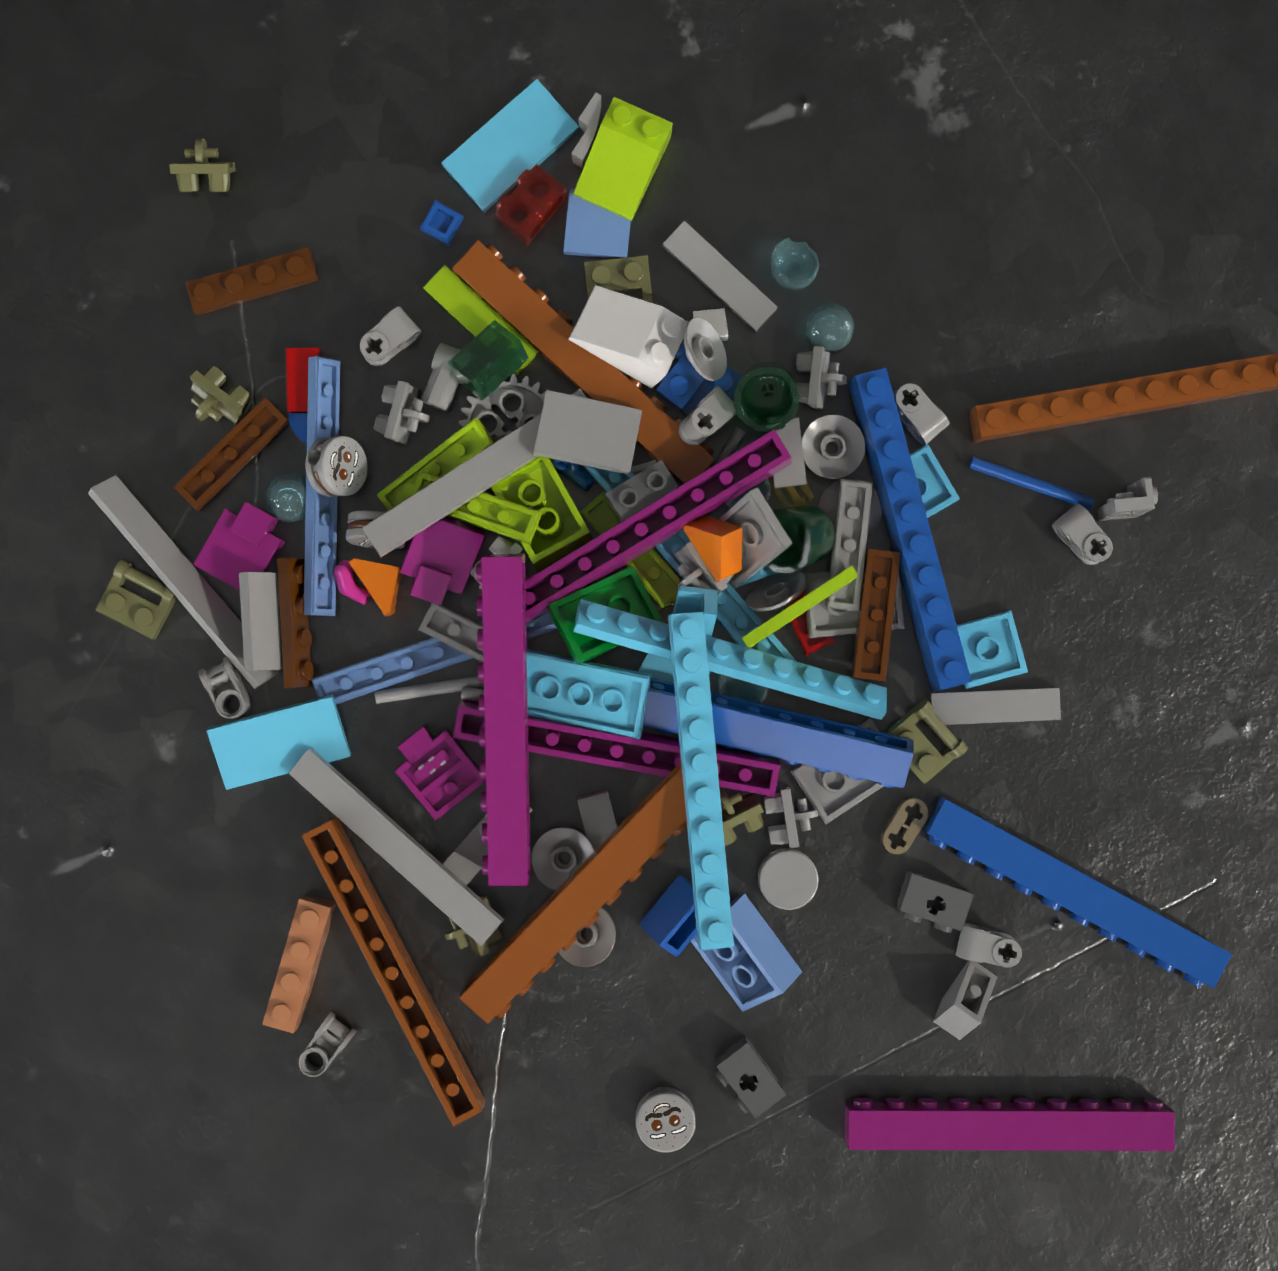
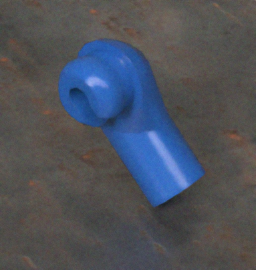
M553 459V464L559 472L582 490L588 491L594 484L595 479L582 470L579 464Z

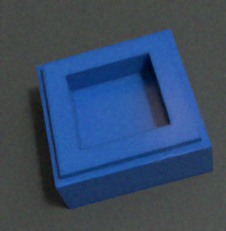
M435 200L420 229L424 233L450 245L464 216Z

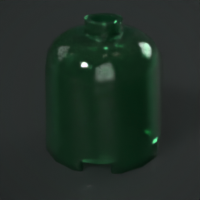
M762 362L751 366L743 373L735 389L734 406L738 417L746 425L758 432L783 429L793 419L799 409L800 394L795 378L786 367L775 362ZM769 384L773 386L774 390L769 388ZM765 385L766 389L762 391V387Z
M804 504L772 510L793 544L768 563L767 567L778 573H793L821 561L832 550L835 540L834 525L830 517L821 508Z

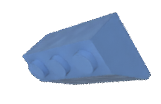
M746 894L730 901L734 947L701 951L698 949L697 934L691 940L742 1012L783 994L802 973L799 966Z

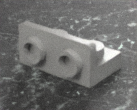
M1143 477L1127 486V492L1116 494L1115 498L1107 499L1105 505L1097 508L1098 521L1137 518L1155 509V504L1158 501V491L1156 485H1152V478Z

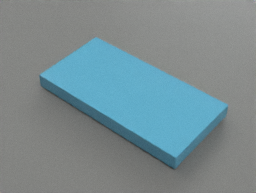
M536 79L442 161L441 164L485 213L579 131V126L539 80Z
M527 649L528 716L640 739L652 674L589 661L576 665L574 659L570 657Z
M333 694L208 727L206 730L226 790L288 774L310 748H313L328 763L351 756Z

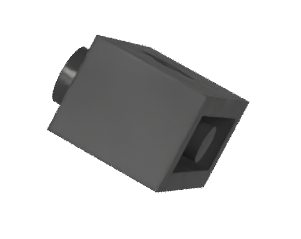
M661 459L607 492L605 501L619 523L679 488Z
M907 870L895 906L900 911H903V918L920 923L921 919L924 918L934 922L932 927L951 933L952 928L962 931L974 894L967 889ZM936 897L940 902L939 906L930 908L927 905V901L934 900Z
M746 1036L715 1058L718 1069L714 1072L725 1088L731 1085L737 1093L734 1100L744 1113L750 1111L755 1119L786 1096L783 1085ZM742 1075L753 1076L754 1082L749 1084L747 1081H743Z

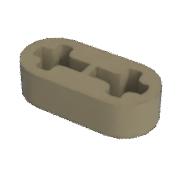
M908 797L903 799L896 808L881 834V843L888 852L902 854L912 845L928 817V808L922 800ZM918 804L917 811L921 813L919 818L912 817L907 825L904 824L908 817L905 808ZM903 826L905 829L900 836L904 840L901 846L896 844L893 848L890 847L892 841L888 836L890 833L896 835Z

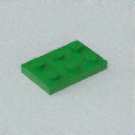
M633 566L549 604L546 608L576 665L619 646L573 632L577 607L581 599L664 623Z

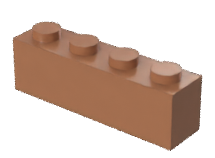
M305 894L299 898L262 1025L293 1034L301 1026L337 905L336 902L310 894Z

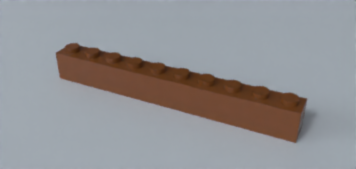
M478 240L452 268L453 272L527 340L578 390L581 389L588 399L642 410L636 443L657 462L662 459L672 477L681 485L705 472L714 464L715 459L711 456L714 453L712 448L704 441L693 446L685 443L679 435V425L682 420L676 418L673 421L665 413L667 407L658 398L652 396L649 399L641 391L644 386L638 380L629 375L626 377L616 367L568 340L574 329L571 326L573 320L560 308L555 312L547 304L550 299L539 288L535 287L532 290L524 283L526 277L514 265L508 268L500 260L503 256L494 246L489 243L485 247Z
M1278 353L977 405L968 411L973 440L975 443L1278 390Z
M681 762L463 987L459 999L487 1024L495 1016L498 1019L503 1017L512 1005L510 1001L517 994L523 996L530 989L534 982L531 979L539 971L544 974L556 960L554 958L556 953L560 949L568 950L578 937L575 934L583 926L589 928L599 917L600 914L597 911L605 903L611 905L622 892L620 888L627 880L631 883L635 881L644 870L642 865L650 857L654 860L664 851L667 846L664 842L672 834L678 836L687 827Z
M338 817L303 834L302 838L453 1127L483 1111L486 1101Z

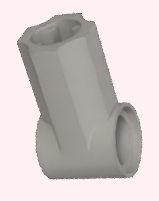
M441 342L435 352L431 365L433 371L421 401L434 408L448 412L459 381L464 379L468 371L472 354Z

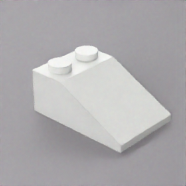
M595 286L568 340L652 389L666 376L684 338V328L688 321L663 306Z

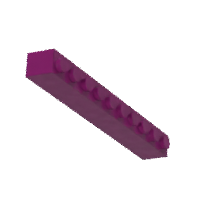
M775 429L526 580V625L547 613L546 608L549 604L595 584L679 533L686 524L710 514L792 464V457Z
M485 554L481 557V562L476 563V581L482 582V596H477V615L483 616V629H478L477 645L478 649H483L484 662L478 663V680L484 681V694L479 695V714H485V727H480L479 742L480 747H485L486 759H481L480 777L481 779H486V791L481 792V811H487V823L482 824L481 835L482 843H487L488 855H483L482 872L483 875H488V886H528L531 877L525 554Z
M462 700L458 706L453 738L479 742L480 727H485V714H479V702ZM528 716L529 752L665 777L681 762L679 738L642 732L640 739ZM715 745L719 787L775 797L781 766L779 758L772 756L758 757L749 751L730 750Z
M855 1098L853 1102H845V1142L849 1150L1175 1151V1112L1164 1101L1159 1099H1144L1143 1103H1131L1128 1099L1116 1098L1112 1099L1111 1103H1099L1096 1099L1083 1098L1079 1099V1103H1067L1064 1099L1050 1098L1047 1099V1103H1034L1032 1099L1017 1098L1014 1100V1103H1002L1000 1099L985 1098L982 1099V1103H970V1100L965 1098H952L950 1103H937V1100L933 1098H920L918 1103H905V1100L901 1098H887L885 1102H873L870 1098Z

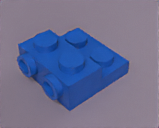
M683 344L675 355V358L679 361L657 383L659 387L656 390V394L687 417L697 407V404L717 386L732 400L746 379L729 366L726 367L724 376L716 381H709L703 378L687 359L685 345Z

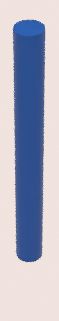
M974 456L969 464V469L1074 505L1078 503L1089 510L1094 503V497Z

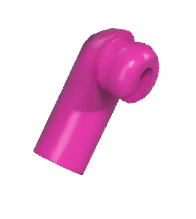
M340 561L333 570V576L339 592L365 605L371 594L366 588L355 583L353 577L354 569L349 561Z

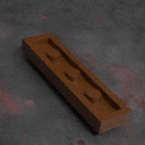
M306 247L188 281L185 284L193 312L198 316L319 281L311 250Z
M265 397L174 488L195 510L199 511L289 423V420Z
M866 549L851 678L886 681L900 552Z
M277 559L284 688L312 687L311 679L314 674L310 657L312 636L309 631L308 615H303L305 559Z

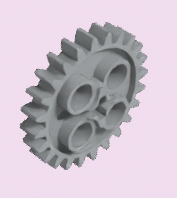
M501 374L499 375L497 385H494L488 378L486 379L488 389L484 391L479 386L475 387L479 394L477 399L467 396L472 407L461 408L462 413L468 416V419L459 421V425L464 427L474 418H478L481 422L486 418H494L497 420V426L489 434L497 442L512 433V431L504 432L507 428L499 416L491 409L492 405H497L510 422L518 421L516 423L518 429L542 413L546 391L542 394L539 393L541 389L540 382H537L531 388L528 376H525L523 381L518 383L515 374H512L510 382H505ZM509 397H518L521 399V406L518 410L510 412L504 409L505 401Z

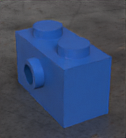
M682 875L676 878L639 923L660 947L676 957L680 955L697 934L692 882Z

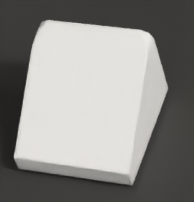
M725 308L693 311V318L705 319L715 328L722 341L728 340Z

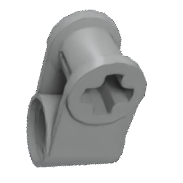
M396 307L361 338L359 344L360 351L370 365L383 366L401 350L411 345L420 336L422 331L401 307ZM372 344H375L377 347L380 346L382 352L379 354L374 351L372 352L370 346Z
M912 383L905 384L893 392L900 420L920 444L926 446L950 424L944 412L928 398L919 386ZM910 395L912 399L909 404L903 405L901 401L905 398L904 396Z
M717 386L680 423L679 435L685 443L692 446L698 445L726 424L740 409Z
M1076 503L1052 523V528L1057 536L1070 547L1084 564L1095 565L1111 556L1113 551L1112 541L1082 505ZM1097 544L1099 546V549L1096 551L1097 554L1092 555L1090 553L1092 545Z
M227 656L223 658V662L207 670L205 668L198 670L200 680L221 716L230 719H240L249 714L252 708L251 698L241 680L239 670ZM232 696H237L240 701V707L235 713L230 712L228 709V701Z
M964 923L955 955L973 962H985L1010 968L1020 962L1022 949L1009 934L993 931L975 924ZM1007 943L1012 950L1011 952H1005L1003 957L998 950L999 948H1005Z
M331 1012L315 1032L314 1038L299 1058V1067L303 1074L309 1077H317L325 1072L335 1057L343 1051L357 1030L347 1028L335 1019V1014ZM311 1052L319 1053L323 1058V1065H312L309 1062L308 1054Z

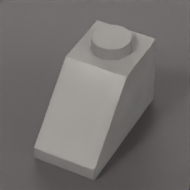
M968 961L943 996L933 1022L958 1040H961L981 1024L997 976L979 963Z

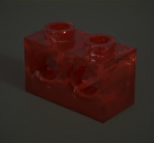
M537 164L531 170L526 169L516 181L517 188L511 195L505 194L496 206L497 212L495 213L497 221L527 246L567 198L566 188ZM537 185H543L548 188L547 193L541 197L532 195L531 190ZM521 209L528 213L523 221L516 222L511 219V215L515 210Z

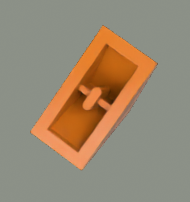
M708 515L683 527L686 535L717 583L742 570V527Z
M360 559L349 561L383 614L389 617L393 615L402 578L400 567Z

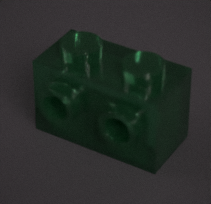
M494 320L457 353L448 364L458 382L483 401L514 371L518 370L529 357L520 339Z

